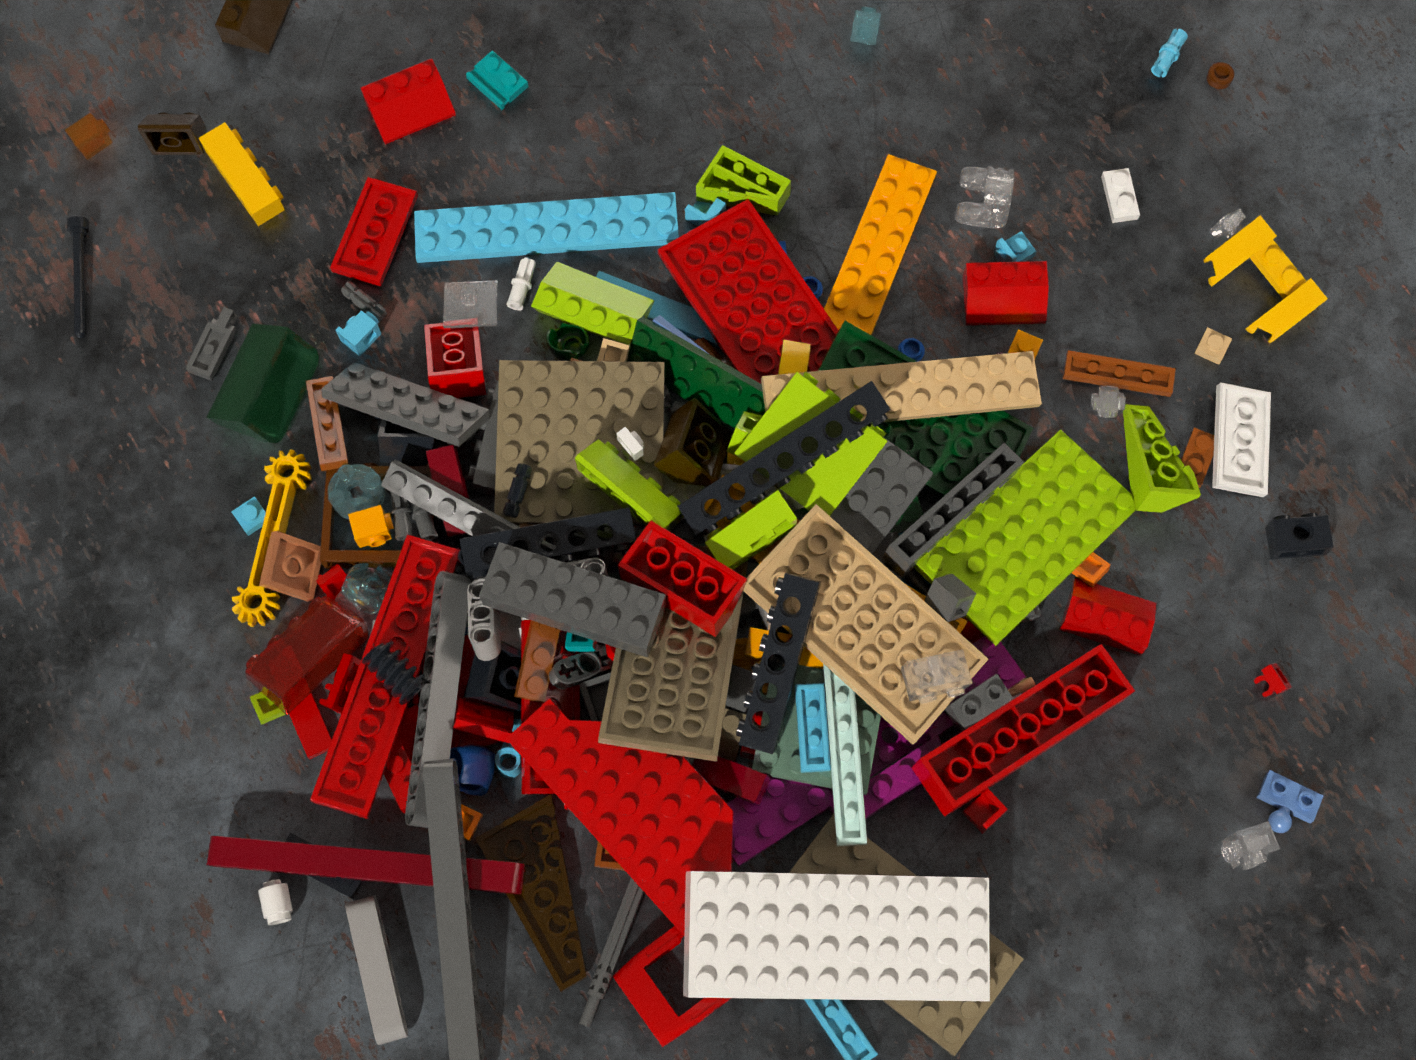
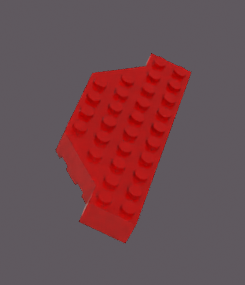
M548 699L511 733L506 740L685 936L686 872H732L734 811L684 756L598 743L602 721L570 720L553 700Z

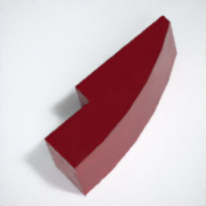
M454 445L426 451L432 480L469 499L457 449ZM443 520L448 538L467 534Z
M717 756V761L694 758L692 764L712 788L758 806L771 780L766 774Z

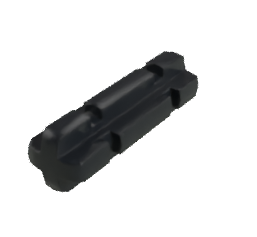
M519 463L516 467V477H513L507 496L508 502L505 503L503 509L505 516L517 518L519 515V504L523 502L528 486L527 479H530L532 473L531 466Z

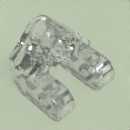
M987 166V168H963L960 173V186L965 189L984 191L983 204L974 202H961L957 204L955 220L965 225L988 228L1004 227L1008 220L1011 205L1014 169L1003 171V168L998 167L995 170L992 166Z

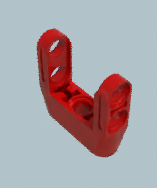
M675 926L637 953L613 975L617 984L662 1047L688 1032L731 999L703 998L681 1016H677L645 971V969L681 943L684 936Z

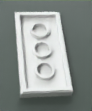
M1219 383L1216 386L1212 488L1259 497L1268 495L1271 392L1226 383Z

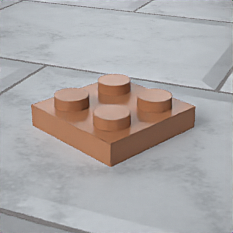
M279 531L271 532L259 586L307 602L313 601L317 585L315 580L318 579L321 566V546Z

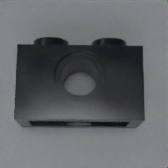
M1307 513L1298 518H1290V515H1280L1274 517L1265 528L1271 560L1323 556L1334 547L1328 515L1318 516V513ZM1293 530L1300 531L1304 539H1298L1294 535Z

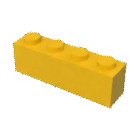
M224 122L198 138L207 155L257 226L262 225L285 210L281 203L284 197L276 185L273 187L269 185L267 181L271 180L262 166L257 168L254 163L257 159L250 148L244 149L241 143L244 141L236 129L230 130Z

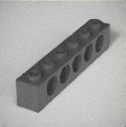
M1003 443L892 542L882 558L903 577L917 564L919 559L937 546L936 544L945 535L948 536L963 519H967L980 503L983 504L994 494L998 487L1001 488L1018 472L1024 461Z

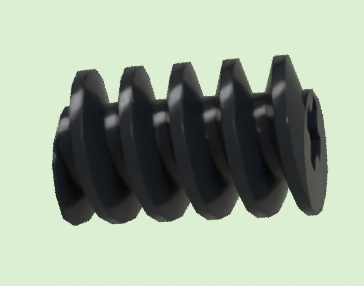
M393 641L386 644L382 643L373 648L362 659V663L369 664L368 670L371 673L377 672L376 678L379 681L385 680L383 686L386 689H392L391 695L394 698L400 697L399 703L404 705L419 693L425 676L423 674L417 677L413 676L417 667L406 668L409 658L398 660L402 651L400 649L394 652L390 651L394 645Z

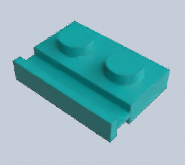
M493 50L480 60L471 72L468 71L466 73L467 79L501 110L505 108L504 106L508 102L511 103L529 87L528 81Z

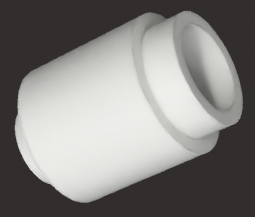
M280 879L263 883L264 888L258 890L263 918L267 919L268 925L290 921V913L293 912L288 884L281 883Z

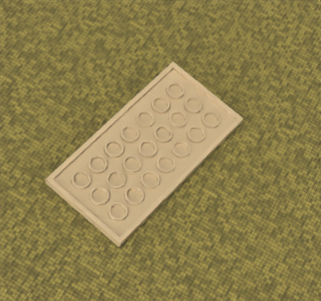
M817 504L747 577V583L743 591L767 613H769L771 605L776 606L779 595L774 594L776 583L779 577L784 578L785 573L788 572L821 581L804 646L912 745L917 742L988 660L985 655ZM789 597L785 602L788 612L797 613L800 610L801 605L797 598ZM782 625L793 636L791 628Z

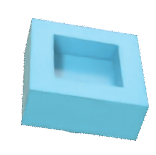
M255 496L232 511L248 536L263 526L266 512Z

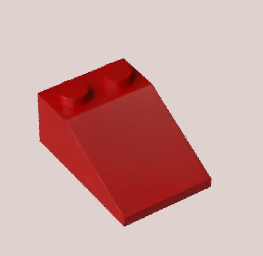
M470 319L424 325L430 389L455 398L486 395L478 320Z

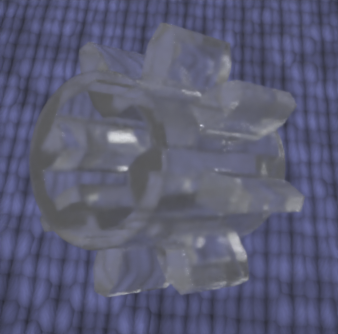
M1100 386L1098 394L1092 393L1091 406L1093 410H1097L1098 416L1113 418L1118 416V410H1125L1126 397H1124V393H1119L1120 389L1118 387Z

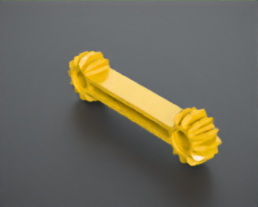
M291 449L287 456L283 451L279 450V458L270 457L269 460L272 465L264 466L265 472L268 473L265 476V481L267 484H273L248 586L246 589L240 586L237 587L240 596L232 597V601L236 604L232 607V611L235 614H239L238 620L241 623L247 621L250 627H254L257 621L261 626H265V619L267 617L275 620L272 611L280 610V605L276 603L280 599V595L277 592H272L271 589L259 586L271 532L279 531L286 534L296 490L299 487L306 490L307 486L304 481L312 480L311 474L308 473L311 470V465L309 462H305V456L303 454L296 456L295 451ZM294 469L292 475L282 477L286 470ZM257 598L262 599L260 606L250 608L253 600Z

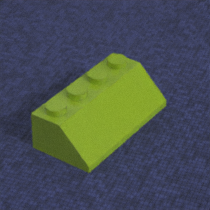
M556 262L541 281L531 307L540 313L565 323L579 326L605 339L631 345L637 320L643 316L648 318L654 300Z
M598 439L575 457L578 471L622 508L630 507L631 516L645 528L650 521H653L671 532L684 517L677 507L681 502L672 495L669 498L660 491L662 487L651 477L646 480L639 474L641 469L628 459L625 462L618 456L620 452L610 442L607 441L604 444Z

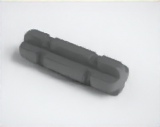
M346 282L341 288L342 294L349 300L351 299L365 313L369 311L379 322L386 317L387 312L385 308L380 304H376L375 300L361 289H357V286L352 282Z

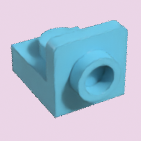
M1021 231L1006 241L1003 238L997 240L994 255L998 262H1026L1034 257L1037 251Z

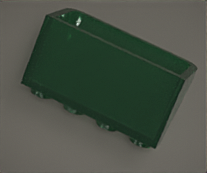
M252 324L206 418L219 426L263 442L273 444L280 442L307 389L306 381L311 380L318 366L319 354L317 350L288 327Z

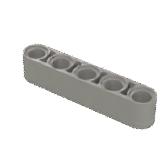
M373 895L345 904L346 914L375 1040L379 1046L408 1037L406 1019L377 898Z

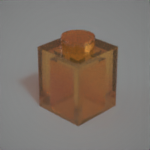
M91 113L65 129L73 144L86 160H89L113 143L107 134L110 132L109 127L101 118L96 120Z

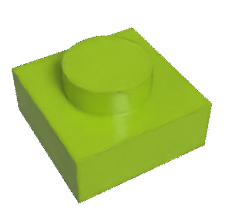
M277 686L250 696L261 725L288 714Z

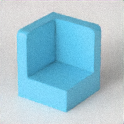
M716 198L713 204L697 201L694 206L688 204L685 208V220L698 227L725 212L726 203Z

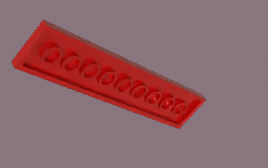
M407 534L362 659L376 646L393 641L394 645L390 651L394 652L400 649L402 653L398 660L409 658L406 668L409 669L416 666L417 670L413 676L417 677L419 675L426 654L435 580L440 571L455 573L460 550ZM361 659L310 800L319 805L368 819L409 702L401 705L399 703L400 697L394 698L391 695L392 689H386L383 686L385 680L379 681L376 678L377 672L371 673L368 670L369 664H363Z

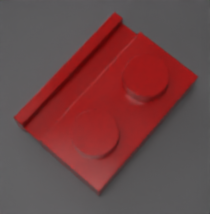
M459 698L455 709L453 728L509 743L506 738L513 733L514 712Z

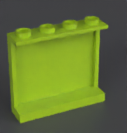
M806 371L803 375L796 372L736 450L735 454L745 462L838 403L841 398L829 389L824 393L816 387L819 381ZM853 407L851 408V419L855 422H861L864 416ZM837 421L829 422L825 428L826 434L832 438L839 437L843 430L842 425ZM865 426L862 428L864 433L862 436L851 443L846 438L837 444L840 450L826 459L823 454L813 460L815 466L803 474L799 470L789 475L791 481L780 489L810 511L817 504L830 516L888 442L883 438L886 433L878 426ZM810 436L804 438L801 443L802 450L809 454L814 453L818 448V441ZM783 452L778 456L777 463L781 468L789 469L794 463V458L790 453ZM765 468L756 469L769 480L770 475Z

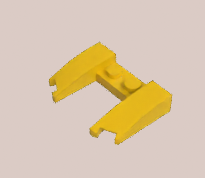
M1260 215L1203 260L1204 263L1213 262L1216 276L1208 279L1211 287L1248 258L1253 261L1283 300L1249 325L1246 330L1253 334L1259 328L1270 333L1271 336L1267 342L1271 343L1328 298L1312 278L1306 281L1273 240L1277 235Z

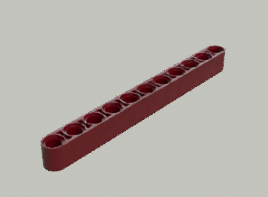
M223 836L210 837L207 866L433 887L431 855ZM466 858L469 890L522 894L525 864Z

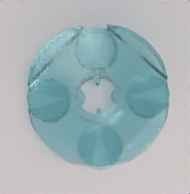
M362 464L342 465L331 478L328 485V499L340 516L349 519L348 514L382 505L385 490L381 486L382 480L372 468ZM355 486H360V489L363 491L361 496L357 494L358 498H352L350 492Z
M367 563L356 564L349 569L341 589L355 604L360 606L364 613L373 615L380 610L392 574L379 566L375 570L367 568L369 565Z

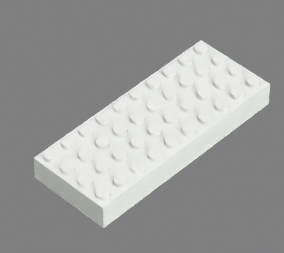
M687 871L683 996L688 998L990 1001L989 878Z

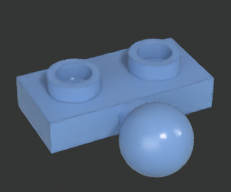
M1269 770L1264 777L1256 798L1278 808V810L1270 814L1268 825L1276 833H1285L1292 826V818L1289 814L1311 824L1316 817L1323 795Z

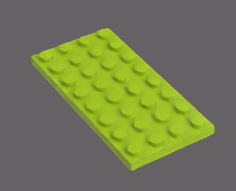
M1059 430L1020 467L1018 472L1001 488L998 487L994 494L983 504L980 503L967 519H963L948 536L945 535L936 544L937 546L917 561L913 568L931 585L936 578L954 574L976 593V596L965 617L997 646L1136 511L1134 500L1128 490L1068 435Z

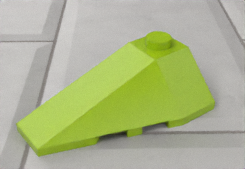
M1125 404L1123 406L1129 482L1136 510L1162 513L1199 498L1201 493L1193 470L1189 465L1184 466L1178 457L1180 451L1176 445H1170L1164 436L1166 430L1149 406Z

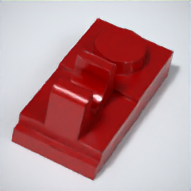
M343 654L337 667L333 684L327 683L325 685V688L330 693L326 700L320 698L319 703L332 709L340 715L342 714L361 662L360 659L350 654Z

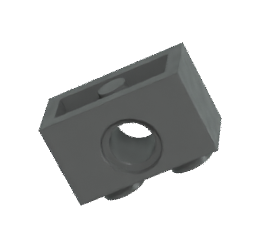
M998 674L950 703L944 711L960 733L1012 700L1013 697Z

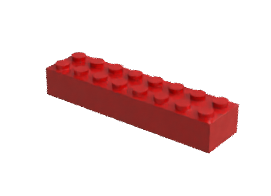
M1100 644L926 754L911 768L945 817L1123 702L1135 690L1103 645Z

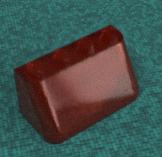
M317 597L310 603L308 610L302 616H296L290 621L287 629L280 636L275 635L270 639L264 651L259 655H253L247 661L245 675L256 688L282 712L288 715L337 669L344 653L352 655L369 639L367 624L358 614L330 597Z

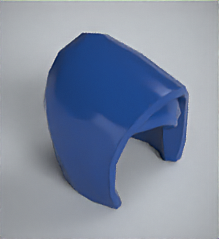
M465 745L451 748L449 759L454 758L456 760L460 791L469 795H485L488 792L496 765L495 753L483 745Z

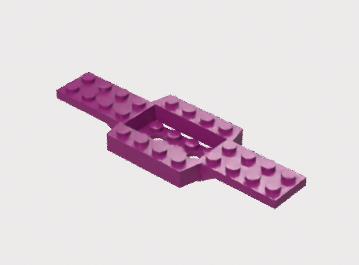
M984 636L972 645L985 655L988 660L952 702L998 674L1008 690L1023 681L1026 676L1001 642L995 646ZM945 711L938 716L913 745L898 731L897 741L891 744L886 743L882 739V731L886 728H895L881 716L870 774L871 779L869 780L867 795H863L865 820L921 784V781L911 767L920 758L941 746L939 737L954 726ZM768 776L771 780L759 806L738 797L728 802L727 804L734 811L732 858L738 867L811 819L828 810L834 813L832 788Z

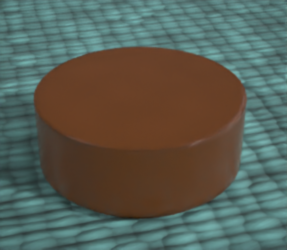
M1224 62L1214 63L1207 73V82L1215 89L1229 87L1234 78L1233 68Z

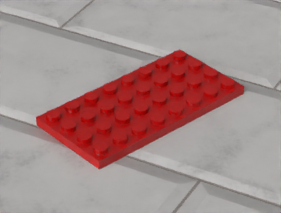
M749 199L657 249L659 257L734 369L762 384V376L778 375L783 340L811 344L807 372L818 371L838 329Z

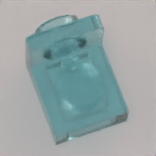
M861 7V11L855 10L850 42L876 46L881 14L876 13L877 9Z

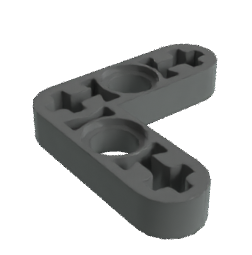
M597 642L596 652H582L556 662L549 672V680L556 688L568 689L582 682L610 673L613 661L607 659L601 664V660L605 656L608 657L605 644ZM580 661L589 662L593 667V671H585L581 667ZM571 669L573 670V672H571L568 677H566L565 675L560 676L559 671L562 674H565L570 672Z

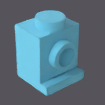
M360 311L356 316H352L347 321L344 329L341 327L336 329L340 341L359 356L381 335L378 327L379 321L369 311L366 313Z

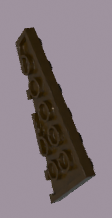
M550 794L475 839L487 860L525 864L522 894L506 893L562 993L587 978L553 798Z

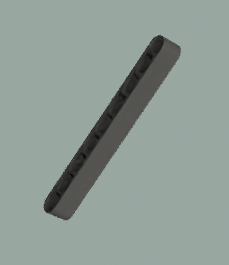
M445 571L438 573L434 584L423 670L425 678L422 681L405 811V822L407 825L428 828L423 765L425 761L450 758L468 612L467 589L471 583L469 576Z

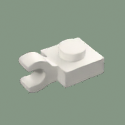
M624 427L616 433L617 440L623 447L621 452L627 459L630 460L632 458L636 461L644 455V442L635 431L630 433Z

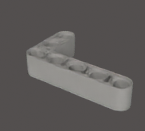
M589 558L567 562V564L608 576L605 563L601 559ZM483 577L472 581L467 589L468 636L476 656L480 660L489 661L496 658L501 651L500 613H504V611L483 605L479 597L486 578Z

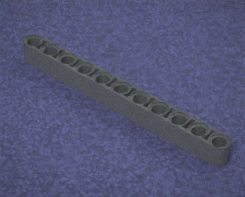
M454 758L425 761L423 777L449 1060H485L457 763Z

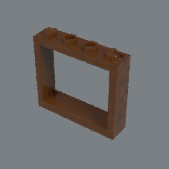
M363 463L362 466H351L349 464L348 467L326 470L320 562L325 569H330L331 565L335 566L336 564H339L342 569H395L401 550H332L337 480H384L389 466ZM429 464L408 466L432 479ZM433 515L432 519L436 529L438 517Z

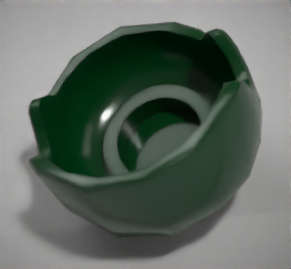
M565 322L555 330L550 328L546 337L551 353L560 361H570L571 358L579 359L587 352L590 344L589 336L584 328Z

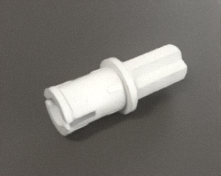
M525 257L520 261L516 277L511 281L513 286L506 305L513 310H523L527 292L532 288L530 282L536 262L530 258Z

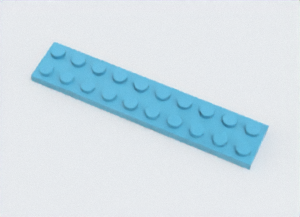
M675 192L414 211L417 263L660 246L679 238Z

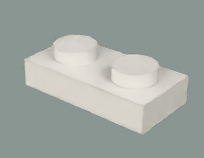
M1129 168L1103 172L1101 178L1112 223L1137 220L1140 212Z

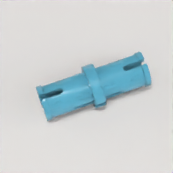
M1174 29L1166 44L1161 46L1159 57L1151 68V72L1155 76L1165 77L1173 62L1179 58V51L1188 38L1184 30L1178 29L1177 31V29Z

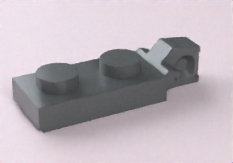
M223 307L218 320L213 318L211 322L207 323L187 363L186 370L189 373L210 381L213 380L235 335L236 327L234 323L237 315L234 310Z

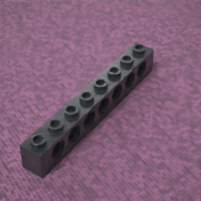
M870 381L677 507L695 535L702 532L706 536L719 528L716 522L725 516L730 521L742 513V505L749 501L754 505L767 497L764 491L773 485L778 490L791 481L789 475L799 470L803 474L815 466L813 462L815 458L823 454L826 459L840 450L837 444L846 438L851 443L864 434L862 428L871 423L873 427H876L888 419L886 413L891 409L873 381ZM856 405L864 407L867 412L865 420L861 422H855L850 417V410ZM837 421L842 425L843 430L839 437L832 438L826 434L825 428L829 422ZM809 436L814 437L818 441L817 450L810 454L804 452L801 447L803 439ZM783 452L790 453L794 458V463L789 469H783L777 463L778 456ZM765 468L769 472L770 477L766 484L760 485L754 481L753 474L756 469ZM735 483H739L745 488V495L741 500H735L730 496L729 489ZM716 499L720 502L721 511L719 514L710 515L707 513L705 505L708 500Z

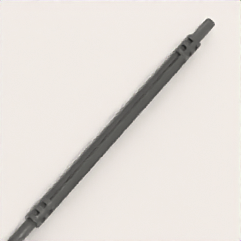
M685 757V759L692 765L694 758ZM632 878L629 881L587 992L589 998L579 1024L587 1027L591 1026L600 1000H604L644 893Z

